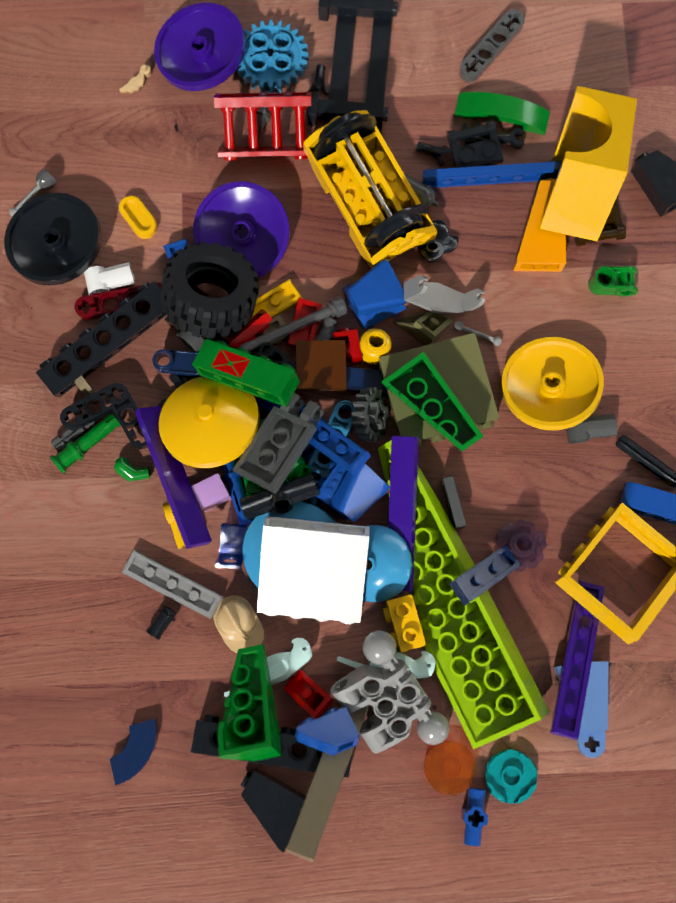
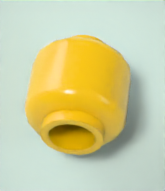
M374 328L369 329L362 335L359 344L362 359L369 364L376 365L378 364L379 357L390 354L392 342L387 332Z

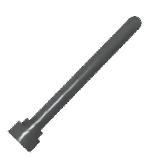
M340 296L330 299L326 307L243 343L239 347L250 352L259 348L264 343L273 342L328 316H335L336 318L347 314L346 304Z

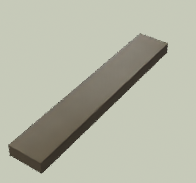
M369 705L350 713L358 733H360ZM354 747L333 756L323 752L286 852L313 862Z

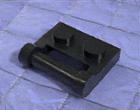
M494 120L486 121L484 125L456 132L455 130L447 131L449 147L452 148L451 154L455 168L492 166L503 163L504 158ZM487 134L489 138L488 140L460 147L457 141Z

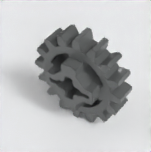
M377 387L360 389V393L356 394L357 401L353 402L355 411L352 412L353 425L357 426L355 433L360 434L359 439L364 440V442L380 441L381 435H385L384 428L388 427L386 418H389L388 405L384 403L386 397L381 396L382 390H377Z

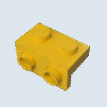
M407 595L386 601L387 607L383 608L386 623L391 622L394 632L390 633V635L395 639L396 648L399 649V652L425 646L426 642L413 596Z

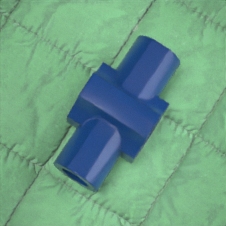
M468 788L467 806L462 808L461 818L465 822L463 843L466 845L481 846L482 827L488 823V815L484 811L485 789ZM474 810H477L476 812L480 815V818H476L475 823H472L468 816L473 815Z

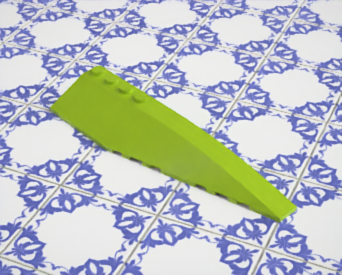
M392 440L378 448L385 480H388L389 487ZM418 466L413 581L415 595H413L420 614L421 620L419 621L425 635L426 652L433 655L436 664L434 669L473 749H476L542 720L550 711L489 591L486 590L468 604L463 605L450 586V582L475 565L440 501Z

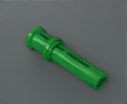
M110 413L75 442H68L66 444L67 447L57 455H51L49 458L65 474L68 467L77 460H83L84 453L117 427L121 426V424Z

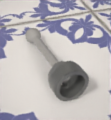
M42 168L36 176L37 185L15 208L13 207L9 210V214L13 217L17 210L27 203L40 189H50L57 181Z

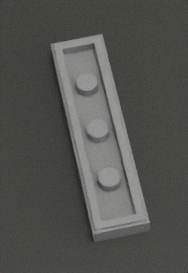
M133 550L122 570V573L209 619L213 618L224 597L136 550Z

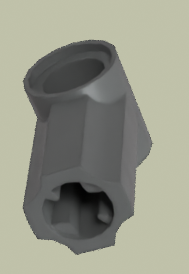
M614 414L589 416L580 424L566 429L568 443H582L593 438L616 436L618 428L617 419Z

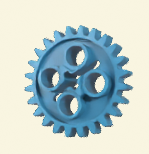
M270 19L269 25H265L263 21H260L259 28L252 24L251 32L247 29L244 30L246 49L244 57L237 68L239 78L243 77L244 84L251 82L253 90L260 86L261 93H263L265 88H269L270 93H273L274 88L282 92V86L284 85L286 88L291 89V81L298 84V76L304 77L303 69L308 68L307 61L309 60L307 44L304 43V36H299L298 29L291 31V24L286 25L284 28L282 27V21H279L276 26L273 24V20Z

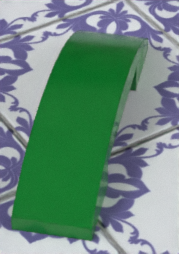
M463 92L458 95L454 116L477 121L479 116L522 125L523 131L545 135L550 112L532 102L508 95L489 92Z

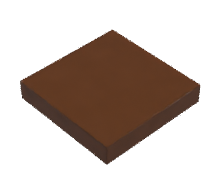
M345 340L296 341V374L300 380L296 391H346Z

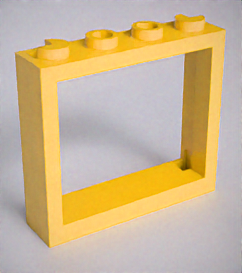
M621 503L614 509L610 506L601 517L604 519L600 526L596 524L589 531L587 536L590 539L586 544L581 543L572 554L575 558L571 563L565 562L557 573L560 577L555 583L624 642L631 644L640 639L676 590V546L625 504ZM615 521L672 567L629 626L571 578Z

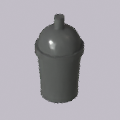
M404 174L421 204L427 207L431 206V204L436 207L439 205L435 201V192L430 185H426L408 174Z

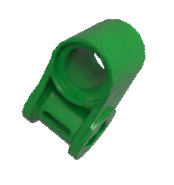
M633 266L600 267L590 278L588 283L589 289L596 295H617L622 297L636 295L638 293V288L635 287L637 268ZM598 277L603 278L606 284H602Z

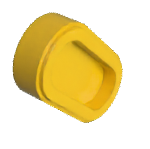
M124 197L119 204V211L138 237L142 239L153 237L157 232L158 226L152 214L138 197Z

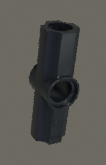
M311 473L291 481L285 480L276 494L265 489L240 499V506L247 520L271 511L283 514L289 512L293 508L294 503L320 495V486L315 474Z

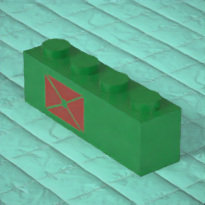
M205 339L192 363L200 376L284 407L288 406L300 382L292 366L285 363L281 365L276 364L263 355L259 357L251 355L247 350L240 347L237 349L231 348L221 340L214 342Z

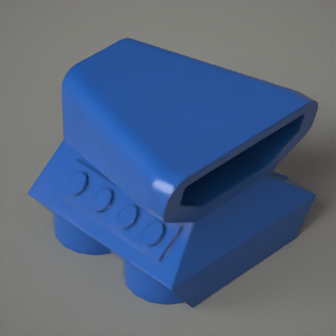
M387 259L378 262L358 281L342 288L345 299L363 330L374 327L378 322L388 317H395L399 312L407 309L405 306L407 301H404V290Z
M332 461L327 478H321L318 481L321 493L314 497L336 516L344 521L347 519L354 523L387 493L390 487L366 464L355 475H352Z

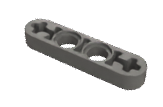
M517 9L507 11L463 60L460 67V77L463 81L471 83L478 80L518 35L523 27L525 18L521 11ZM517 20V23L514 22L508 30L509 22ZM495 34H502L505 40L497 42L493 39V36ZM488 50L491 56L489 58H482L479 55V51ZM476 62L475 70L468 73L466 70L471 69Z

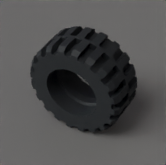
M199 242L196 246L190 244L185 246L184 250L179 249L168 259L166 268L163 271L161 302L163 303L164 313L169 315L168 319L174 325H179L180 330L185 333L187 331L192 332V336L200 337L201 335L206 336V339H214L215 336L224 338L228 337L229 333L236 334L241 331V327H246L254 313L260 286L258 284V274L254 271V266L249 260L245 261L246 257L242 253L234 252V249L229 246L222 247L220 243L213 242V244H207L206 242ZM199 283H210L223 288L229 295L221 298H209L198 294L191 286Z

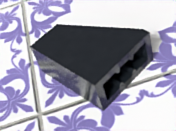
M659 150L650 154L648 152L641 154L635 159L636 163L631 173L659 216L662 217L676 209V162Z
M258 768L254 770L253 774L248 771L240 785L244 788L241 796L277 848L284 853L290 842L306 796Z

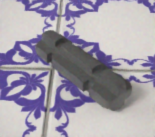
M96 421L79 430L71 431L65 429L61 432V436L57 435L51 440L52 446L57 451H62L67 447L66 444L68 442H74L86 432L87 428L91 429L95 426Z

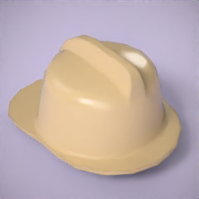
M231 595L223 598L213 619L217 630L230 650L237 653L238 649L262 644L264 629L251 604L240 596Z

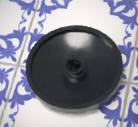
M64 193L44 194L25 203L11 218L4 238L6 256L13 268L30 282L48 286L67 283L83 274L96 259L101 246V227L94 212L81 199Z

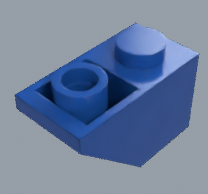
M346 707L340 710L333 708L325 712L318 719L308 718L302 721L296 727L295 733L297 742L332 756L357 746L360 737Z

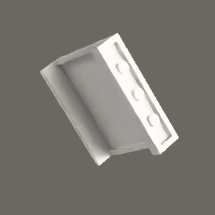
M266 516L263 525L257 612L268 616L287 615L294 619L306 617L315 618L323 622L335 620L341 621L344 624L360 623L370 527Z

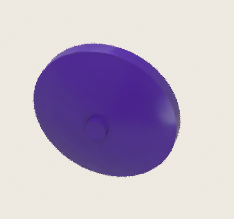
M197 3L177 11L164 23L155 41L154 57L157 67L170 84L187 91H203L223 83L237 70L244 57L246 37L237 16L228 8L215 3Z
M231 182L216 188L202 201L195 215L193 237L195 246L199 242H206L207 244L215 242L220 243L222 247H232L236 253H242L246 257L245 261L249 260L254 266V271H256L258 278L271 272L283 259L290 241V223L282 203L266 188L250 182Z

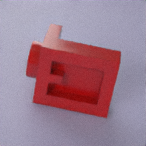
M341 328L336 333H333V340H345V343H348L345 344L346 359L351 358L352 366L362 364L357 329Z

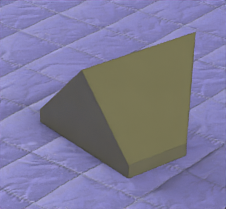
M426 311L392 322L425 346L436 343L453 320L444 313Z

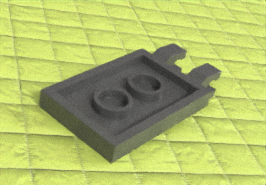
M295 393L287 407L281 406L278 408L274 406L233 468V471L274 494L278 492L317 430V423L324 413L317 403L309 401L301 415H297L304 405V401L299 399V395Z

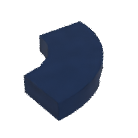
M156 718L129 726L130 737L126 747L119 755L110 759L115 785L134 777L145 767L157 742L158 725Z

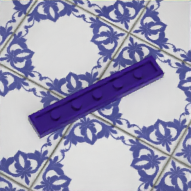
M161 407L138 408L135 412L186 549L209 544L212 539L184 466L168 452L160 437L159 417L162 410Z
M392 436L388 528L396 531L405 540L410 549L412 572L407 585L402 591H413L419 437Z
M583 581L578 582L579 585L602 603L605 587ZM574 600L550 729L551 734L573 740H578L599 623V620L576 600Z

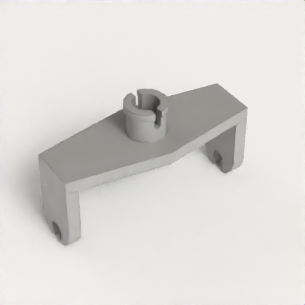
M418 275L404 282V301L434 313L465 314L481 307L485 302V298H480L482 294H485V291L478 288L464 294L438 282H424L428 281V278L423 275Z

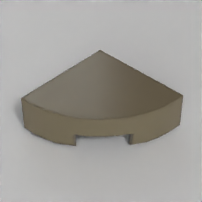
M82 375L75 380L74 383L83 391L86 397L95 393V390ZM92 401L91 403L95 405L99 401Z

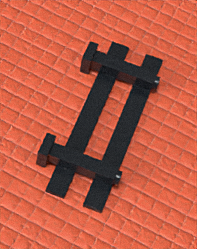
M319 0V20L328 21V14L337 15L329 100L319 99V92H311L312 104L307 108L308 125H317L318 119L327 120L326 124H328L337 116H344L353 111L367 110L370 115L375 117L376 127L382 133V122H387L388 107H384L391 23L392 16L397 17L398 2H393L394 0ZM356 17L374 18L366 103L347 101Z

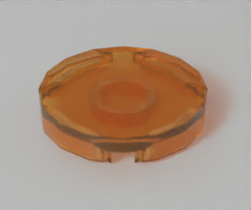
M445 740L428 750L424 760L423 771L427 782L434 790L444 795H456L464 792L472 785L476 776V762L473 754L465 745L457 741Z

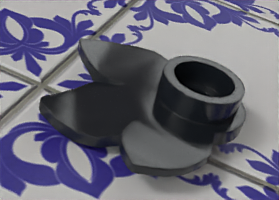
M442 220L432 221L437 230L436 238L426 244L417 246L420 248V254L423 259L430 263L437 262L445 253L453 252L458 245V237L448 235L447 225Z

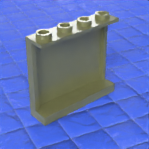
M475 333L379 357L378 366L382 371L383 378L386 379L424 352L475 425L479 426L480 430L493 427V422L500 419ZM387 389L399 436L419 437V446H422L421 441L431 439L432 443L445 440L440 433Z

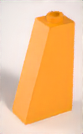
M554 178L540 180L513 266L514 271L561 272L566 264V234L540 229L541 220L556 181Z

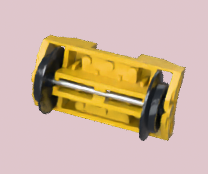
M361 110L333 118L328 124L317 129L303 142V147L318 181L325 193H330L349 226L351 239L361 256L372 269L383 259H387L389 262L395 256L415 246L434 240L437 230L427 214V206L419 201L376 127L375 117L370 115L367 110ZM378 246L380 251L374 256L371 255L368 250Z

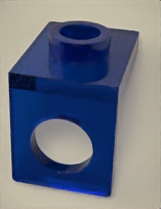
M221 524L220 551L215 567L241 569L246 525ZM231 559L235 560L236 562L229 563L225 562L224 560Z

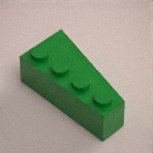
M424 352L381 381L389 391L459 451L463 452L484 437Z

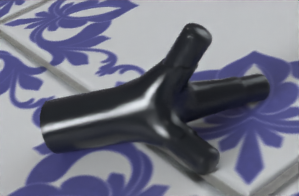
M317 65L314 83L308 92L319 91L321 88L325 95L329 94L324 82L326 69L324 65Z
M418 142L416 151L433 156L439 165L443 166L444 162L442 161L441 154L451 152L452 148Z

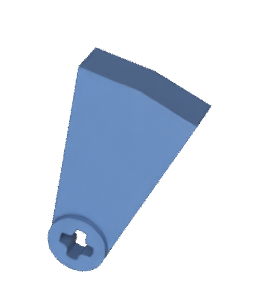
M609 662L591 663L579 738L576 740L580 753L589 758H597L605 750V730H608ZM562 665L553 667L557 677L558 684L560 681ZM589 737H592V740L598 743V746L593 748V752L584 745L585 742L589 741Z

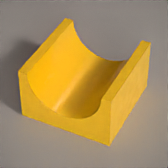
M577 86L552 158V162L562 161L544 211L540 229L598 241L628 173L637 98Z

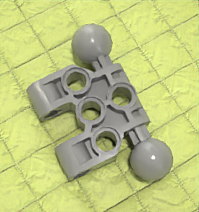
M380 630L371 632L365 638L363 653L370 662L382 665L383 667L364 664L338 680L332 686L331 693L342 708H347L349 714L367 705L373 706L375 714L363 722L360 730V735L373 753H380L406 739L409 736L412 721L416 718L418 719L417 734L423 742L434 746L442 743L449 734L448 720L440 712L429 709L431 706L429 697L403 659L397 660L395 657L397 646L395 639L388 632ZM370 679L376 680L374 683L371 684L365 683ZM406 686H411L409 690H402ZM382 700H389V701H388L387 703H385V704H380V703H379V702H381ZM396 720H402L400 723H393Z

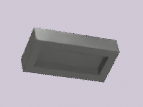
M453 476L443 478L441 485L451 522L455 530L464 528L466 522Z

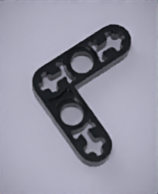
M113 383L66 407L60 414L61 423L65 428L75 431L114 412L131 444L137 449L148 448L146 440L143 443L139 440L134 441L137 435L133 427L138 426L142 433L137 417L132 422L122 420V415L126 410L136 412L138 408L127 388L121 383ZM113 391L123 392L121 394L122 399L118 401L116 398L108 400L110 406L107 407L102 396L105 395L109 399L114 396ZM92 401H99L102 403V408L99 412L92 413L88 410V405ZM83 407L85 413L88 415L87 418H85L83 414H81L82 412L79 408ZM70 413H73L75 416L79 415L76 417L77 422L75 424H72L70 421L66 422L69 420L68 415Z

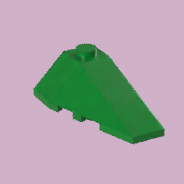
M260 644L238 649L231 676L232 685L230 693L225 699L224 706L226 708L223 720L220 721L218 727L219 757L221 759L259 761L281 756L279 726L265 646Z

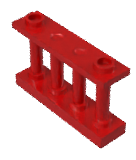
M312 93L215 94L214 108H220L223 112L225 147H219L218 157H224V160L227 161L237 160L238 157L294 156L295 159H307L303 147V142L305 141V110L307 106L312 104ZM238 107H244V110L247 111L249 147H235L233 111ZM259 107H268L271 111L273 146H258L257 111ZM283 107H292L295 110L296 146H282L281 110H283Z

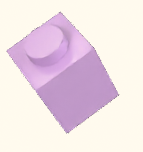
M218 473L191 486L197 503L204 512L231 500V496Z

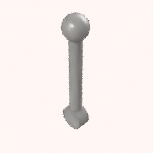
M457 321L454 324V329L457 332L463 330L470 334L475 333L476 336L493 342L495 346L502 344L500 337L494 338L468 328L461 321Z

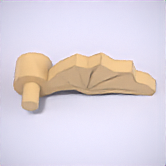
M147 64L142 65L139 74L136 77H132L126 85L120 88V92L132 94L134 91H139L140 87L144 86L145 77L152 75L150 66Z

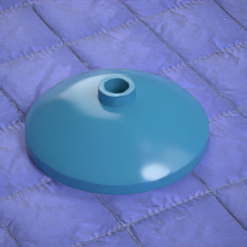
M368 525L366 527H370L367 560L372 562V568L368 569L366 567L363 600L382 602L398 595L407 585L412 572V556L407 543L396 531L381 525Z

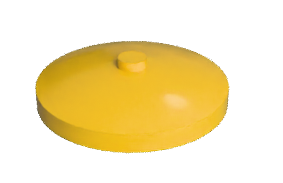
M561 337L539 338L521 346L507 361L502 375V392L508 408L522 422L543 430H563L585 421L599 405L604 387L603 371L593 353L578 342Z
M203 376L194 378L178 387L164 403L159 417L160 437L168 452L181 463L196 468H214L235 460L244 453L260 426V411L254 395Z

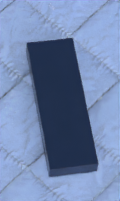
M505 544L449 584L462 604L466 605L516 570L521 564L508 545Z

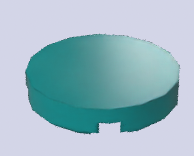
M514 749L500 750L492 755L486 764L484 772L486 786L490 793L499 801L509 804L522 803L530 798L537 786V769L531 758L523 752Z

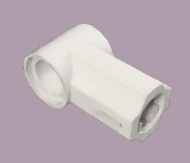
M130 262L107 268L93 266L84 272L89 295L108 292L112 289L135 284V277Z

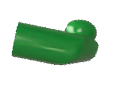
M119 457L115 461V472L126 481L132 482L151 477L149 466L134 468L125 457Z

